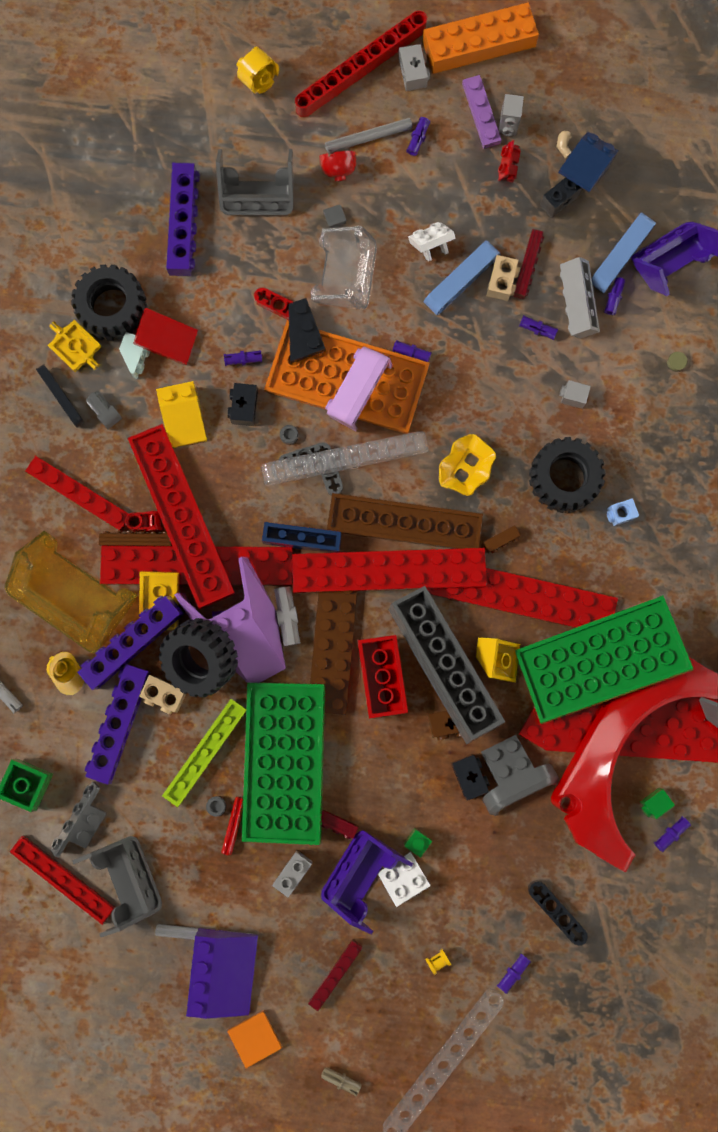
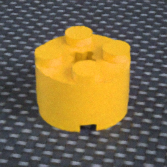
M257 46L245 57H241L236 64L238 67V79L254 94H256L255 92L263 94L269 90L274 84V76L278 77L279 74L278 64Z

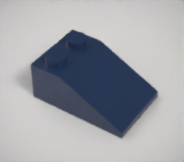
M587 132L558 173L590 192L609 169L619 150L615 149L612 144L599 139L596 134Z

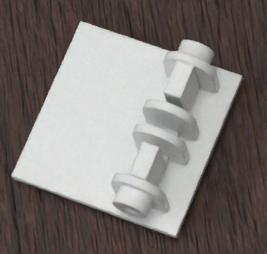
M411 852L404 857L413 863L412 867L398 861L394 868H384L378 873L396 907L430 887L428 880Z

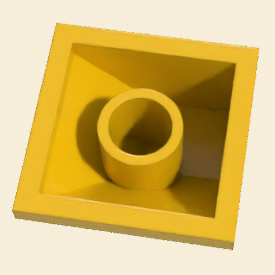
M478 638L476 658L487 676L516 683L518 658L515 650L520 649V644L500 639Z

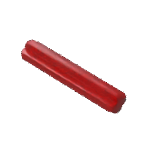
M236 797L221 851L224 855L230 856L233 852L243 813V797Z

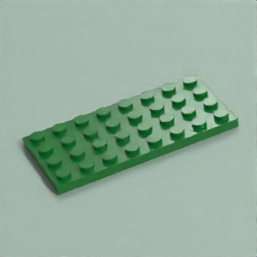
M664 596L515 650L541 724L694 670Z
M247 683L242 842L321 844L325 684Z

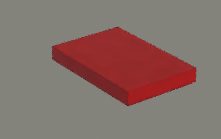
M145 308L133 344L180 364L187 365L198 330Z

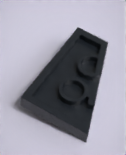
M307 298L289 304L290 363L326 351Z

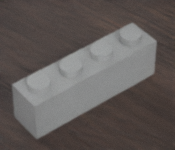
M578 257L560 264V277L564 287L563 296L566 300L565 311L569 319L568 330L571 336L581 339L599 333L600 329L589 261Z

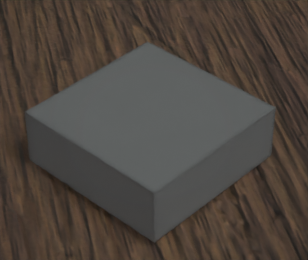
M341 204L323 210L329 229L347 223Z

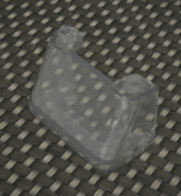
M362 226L322 229L319 243L326 252L322 283L321 285H314L311 290V300L317 304L366 309L369 303L377 251L375 239Z

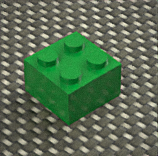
M11 759L0 783V799L29 812L37 811L53 773L20 759Z

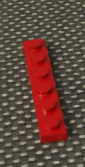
M35 456L25 470L26 473L119 531H122L125 527L127 512L39 457Z

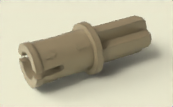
M326 1067L321 1074L322 1079L336 1085L338 1090L341 1088L354 1096H357L360 1091L361 1083L350 1079L345 1073L340 1074Z

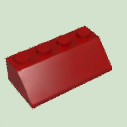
M390 635L357 640L369 719L408 713L397 636Z

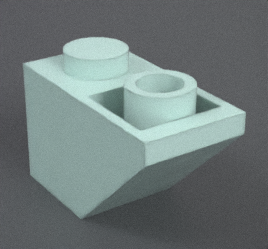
M126 332L119 350L133 378L137 379L144 370L145 357L149 356L150 351L134 345L133 342L136 335Z

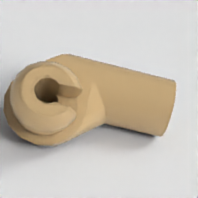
M562 131L557 140V148L565 159L572 153L568 147V142L571 138L569 131Z

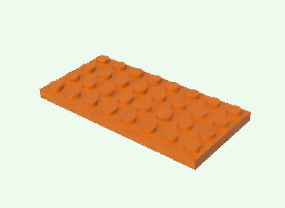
M286 321L264 388L265 392L325 409L328 401L334 399L355 361L353 357L357 349L367 347L389 357L392 367L391 369L386 367L358 420L404 434L409 433L430 365L429 362L319 330L326 351L290 363L289 321Z

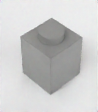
M568 380L567 384L561 387L559 395L562 397L561 403L583 409L586 405L591 386Z

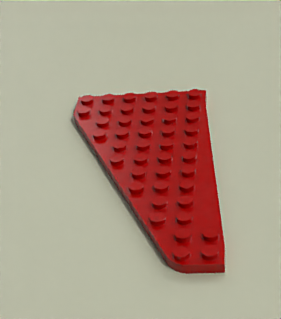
M701 697L678 699L659 707L646 716L630 733L618 756L718 763V728L706 719L699 701ZM703 697V698H706V699H708V700H711V701H714V702H717V703H718L717 700H714V699L709 698V697ZM603 703L544 724L540 723L534 706L518 735L546 751L576 753Z

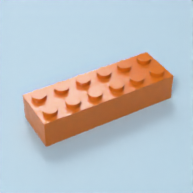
M527 2L424 29L423 45L432 74L534 48L536 47L539 34L529 3Z

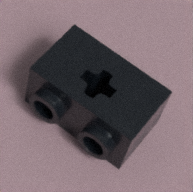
M565 177L543 195L540 206L553 218L578 198L583 188Z
M234 383V389H230L229 398L232 400V407H228L227 417L230 418L232 424L255 425L258 397L257 385ZM242 401L245 402L243 408L239 406L242 404Z
M471 754L451 762L465 800L468 801L489 792L487 787L490 784L487 776H482L480 768L483 767L479 757L475 758ZM470 771L473 774L476 773L473 782L470 779H467V777L469 776L468 772Z

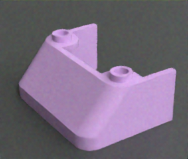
M367 347L357 349L353 357L355 361L334 399H330L325 408L328 410L327 415L355 432L358 429L355 423L386 367L389 369L392 367L389 357Z

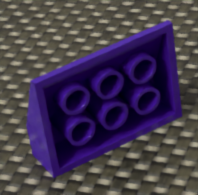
M198 928L194 940L187 1017L209 1019L249 1015L258 935Z

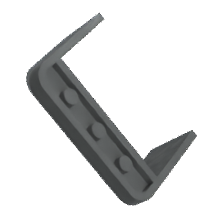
M218 149L216 170L219 207L224 214L288 215L292 212L294 200L293 149H289L288 167H282L277 170L275 181H239V174L236 169L223 167L222 149Z
M126 837L72 860L73 864L89 858L95 869L102 870L107 867L121 905L115 907L112 911L114 926L100 933V937L122 931L161 909V897L141 845L136 837Z

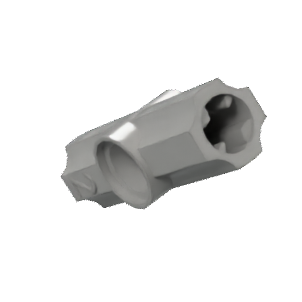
M291 587L274 589L277 603V619L279 627H281L284 647L301 644L297 626L298 617L296 607L293 604Z

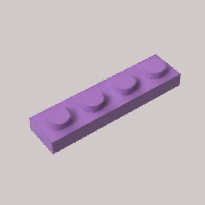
M480 75L463 79L462 85L483 149L501 144L502 140Z

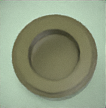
M674 352L669 356L667 365L672 371H681L687 365V357L682 352Z

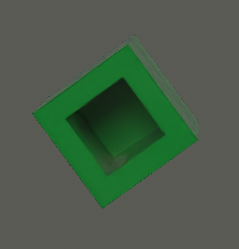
M657 788L640 801L643 806L641 808L643 813L648 818L651 817L653 819H658L675 806L664 789Z
M414 828L404 842V846L421 858L432 840Z

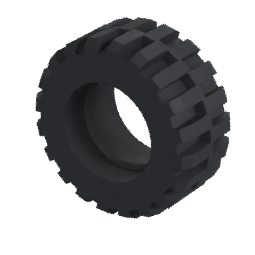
M103 264L98 269L95 267L90 268L91 272L88 274L84 272L81 275L82 280H77L75 283L77 289L72 290V297L74 299L71 300L73 312L83 328L92 336L95 335L101 340L106 337L108 341H114L116 337L118 340H121L126 332L134 334L132 330L138 329L144 309L147 308L145 293L136 277L129 273L127 269L121 267L119 270L118 266L113 264L110 267ZM119 290L125 293L126 302L118 313L111 316H100L94 312V303L103 292Z
M565 437L563 440L558 438L553 440L552 443H547L534 458L529 470V476H531L529 484L533 486V495L540 498L538 501L541 504H547L548 509H557L559 513L564 511L572 513L585 508L601 492L600 489L604 486L605 482L603 477L606 475L605 469H602L604 462L603 459H598L599 452L596 449L592 451L590 449L592 445L588 442L582 444V439L579 438L571 440V437ZM560 459L571 460L581 468L584 481L578 490L567 492L554 485L549 471L555 461Z
M201 618L185 621L166 635L160 646L161 653L159 654V659L162 661L161 669L165 671V677L173 683L172 686L174 688L178 687L180 692L184 694L189 693V696L193 697L199 696L202 698L215 694L231 680L238 666V660L236 659L238 655L237 650H234L235 644L233 640L229 639V634L226 631L221 630V626L218 624L214 625L212 621L207 619L203 621ZM189 646L198 649L205 656L209 670L195 663L190 655Z

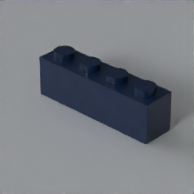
M264 522L262 542L265 545L336 553L340 550L341 532Z

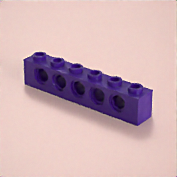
M172 163L166 266L169 276H191L192 270L195 269V259L192 258L193 252H196V241H193V236L197 234V224L194 223V217L198 216V207L195 205V199L198 200L199 198L196 182L200 181V173L196 170L195 163ZM184 183H190L188 186H182ZM188 200V203L181 204L182 201ZM184 217H185V218H188V219H187L186 221H184V222H181V221H180V219H182V218H184ZM181 235L187 236L185 239H179ZM180 253H186L185 256L178 257Z
M160 596L153 602L155 605L151 609L147 608L139 614L140 618L136 622L132 621L124 628L125 631L121 635H115L111 638V643L107 647L103 646L95 653L97 656L92 660L88 659L81 665L82 669L77 673L91 690L99 689L122 667L128 664L185 614L171 596ZM158 611H161L163 614L161 621L156 619ZM144 623L148 626L146 634L141 631ZM129 636H131L134 640V643L131 647L127 644V638ZM114 649H117L119 652L117 659L112 655ZM99 662L104 664L102 672L98 669Z
M128 664L121 668L118 676L120 678L119 684L114 687L112 697H114L112 704H109L105 711L107 718L105 723L100 725L98 734H100L99 740L92 747L93 757L91 761L87 762L85 772H87L85 777L107 785L112 784L142 699L139 696L151 672ZM128 681H133L134 689L129 692L126 689V684ZM122 699H125L128 702V706L125 710H122L119 707V703ZM115 718L121 720V726L118 729L113 727V720ZM109 736L114 739V745L111 748L106 745V739ZM102 755L107 757L108 762L106 766H102L99 763Z

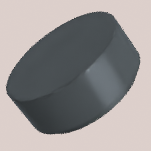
M292 425L284 426L280 430L281 441L287 445L296 443L299 438L297 428Z
M219 796L210 798L206 804L207 812L215 817L222 815L226 810L225 800Z

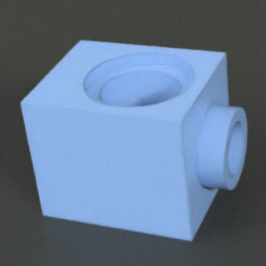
M633 498L607 508V518L610 523H613V526L639 517ZM617 510H624L625 517H620Z

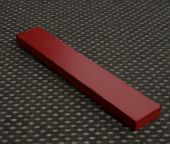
M24 835L20 837L10 850L12 855L103 925L112 914L115 906Z

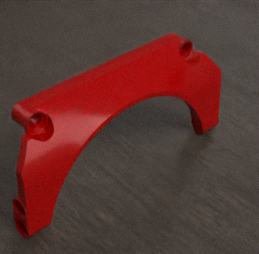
M690 657L693 671L604 702L551 795V803L567 814L564 820L575 842L625 873L636 854L622 838L612 811L611 783L615 763L630 733L654 710L672 701L688 697H709L718 700V674Z

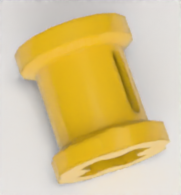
M443 949L430 959H425L434 975L446 965H451Z

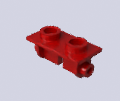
M514 140L502 148V160L498 168V181L507 178L508 182H514V179L517 178L518 166L512 163H519L521 149L519 145H514Z

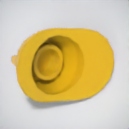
M60 652L55 656H51L46 670L57 689L65 695L78 693L84 684V680L77 673L81 668L74 656L68 652Z

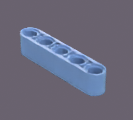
M642 212L639 214L593 275L592 285L602 293L606 292L651 232L656 222Z
M486 240L425 298L424 304L436 315H439L495 262L496 255H500V252Z

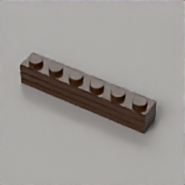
M103 531V533H99V546H172L167 532H162V534H158V532H150V534L139 532V534H134L131 531L127 533Z

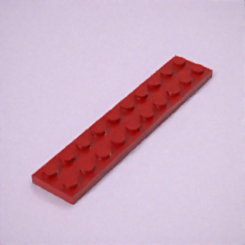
M163 424L127 438L199 610L235 595Z
M101 546V585H140V571L180 572L179 585H189L173 546ZM215 546L231 585H243L239 558L247 557L263 586H292V547Z
M485 548L292 554L293 593L420 589L424 586L426 589L487 586Z
M486 568V587L427 589L430 595L572 628H577L614 614L618 601L616 597Z

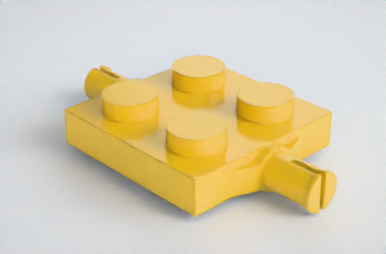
M73 320L64 328H61L55 321L50 324L49 327L56 333V336L47 346L75 373L86 363L93 370L97 369L96 366H100L93 359V356L102 346L79 323Z

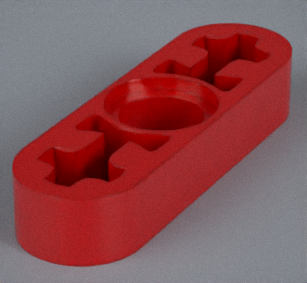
M259 288L255 291L254 298L258 306L289 320V311L287 309L288 305L293 303V301L266 288ZM263 294H266L268 300L262 299L260 301L259 295L263 296ZM277 301H282L285 305L283 309L277 310L274 308V304Z

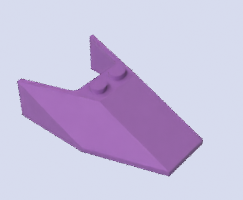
M240 557L239 565L245 595L244 600L207 620L212 621L214 625L218 624L221 626V630L226 631L229 634V639L233 640L235 644L234 650H237L238 655L236 658L238 660L236 672L247 683H260L286 669L275 607L247 557ZM185 593L174 594L190 619L201 618L203 621L206 620L191 605Z

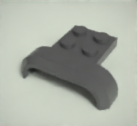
M516 735L481 752L498 787L492 789L483 797V803L491 815L498 816L499 812L506 806L547 786L554 785L556 787L559 782V777L552 764L533 767Z

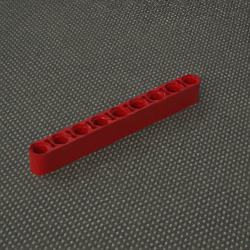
M423 11L413 12L299 93L295 98L297 115L300 117L311 115L398 53L399 48L408 46L422 36L424 29H426L427 15Z

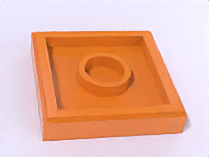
M264 1010L227 1031L245 1068L282 1049V1045Z

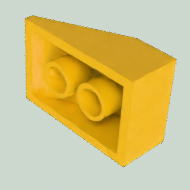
M194 381L156 389L165 430L172 447L176 448L207 441Z

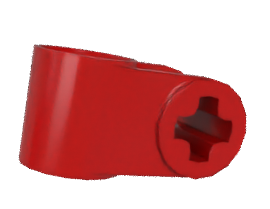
M158 511L133 512L125 518V524L132 532L163 531ZM133 519H139L138 526L132 527L130 525Z

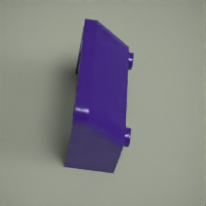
M686 222L636 252L632 256L633 264L651 290L668 296L670 292L667 286V276L693 260L704 263L713 256L718 257V230L696 222Z
M359 831L352 839L323 887L321 898L350 925L372 935L373 930L363 922L367 915L368 907L362 899L382 866L392 869L398 861L410 867L413 866V863L369 833Z

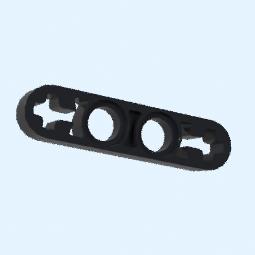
M44 364L36 369L75 427L78 428L85 422Z
M532 881L528 885L529 895L573 944L577 946L585 944L588 939L586 930L541 881ZM535 885L537 887L542 886L540 891L546 896L541 903L539 902L542 899L537 893L533 894L535 891L533 887ZM548 900L556 902V908L553 911L546 909L545 905ZM562 915H568L570 918V922L566 926H562L559 923V918ZM573 927L578 933L582 931V939L574 940L575 935L569 929Z

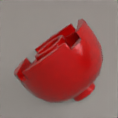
M338 151L330 154V156H328V153L319 156L323 173L330 178H335L336 182L345 181L346 176L351 175L355 171V151Z

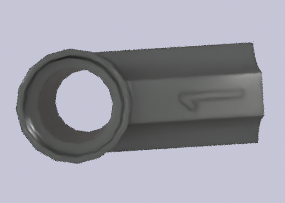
M99 391L91 393L86 399L88 405L95 411L98 419L107 430L123 419Z

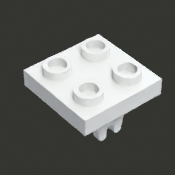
M440 222L430 225V228L413 232V235L408 236L410 244L421 253L423 252L428 262L432 260L429 249L440 245L442 252L448 254L446 242L456 239L454 231Z

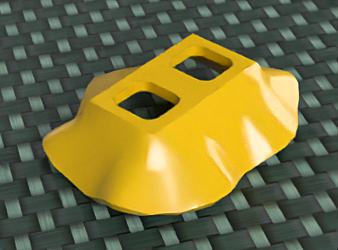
M468 434L457 439L452 444L451 453L439 465L440 485L466 496L472 495L480 485L489 480L492 465L496 459L495 451L475 434ZM469 453L479 459L474 467L465 462V458ZM458 469L468 473L465 482L455 478L454 475Z

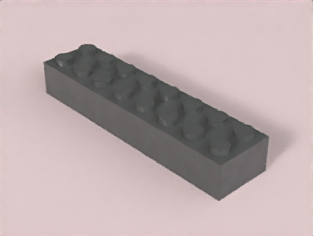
M424 586L391 603L388 609L465 743L469 744L501 726L505 720L426 587Z

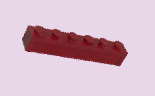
M532 229L513 297L524 300L525 296H528L530 290L528 285L531 286V275H534L536 269L534 264L537 265V254H540L542 248L540 243H543L545 237L543 236V231Z
M322 809L321 826L323 828L333 829L332 831L336 834H344V837L347 839L354 838L358 825Z
M354 939L351 940L308 1001V1005L316 1011L320 1010L363 949L362 945Z

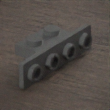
M92 781L84 789L82 799L74 806L70 819L66 820L63 824L59 837L54 839L51 851L55 857H60L69 841L86 848L106 816L105 811L91 805L100 790V787Z

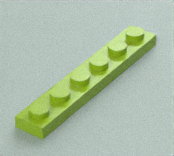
M230 699L162 797L176 807L181 805L246 713V709Z

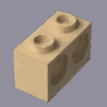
M496 255L487 297L508 301L510 295H514L516 285L513 284L514 278H518L520 267H517V259ZM502 268H508L510 272H504ZM498 285H504L506 289L501 290L498 288Z
M149 675L139 697L144 698L143 702L150 706H154V704L161 706V711L171 715L172 712L178 713L186 694L180 692L178 687L174 688L172 684ZM153 686L158 688V695L156 697H151L149 693ZM171 694L176 697V702L173 705L167 703V697Z

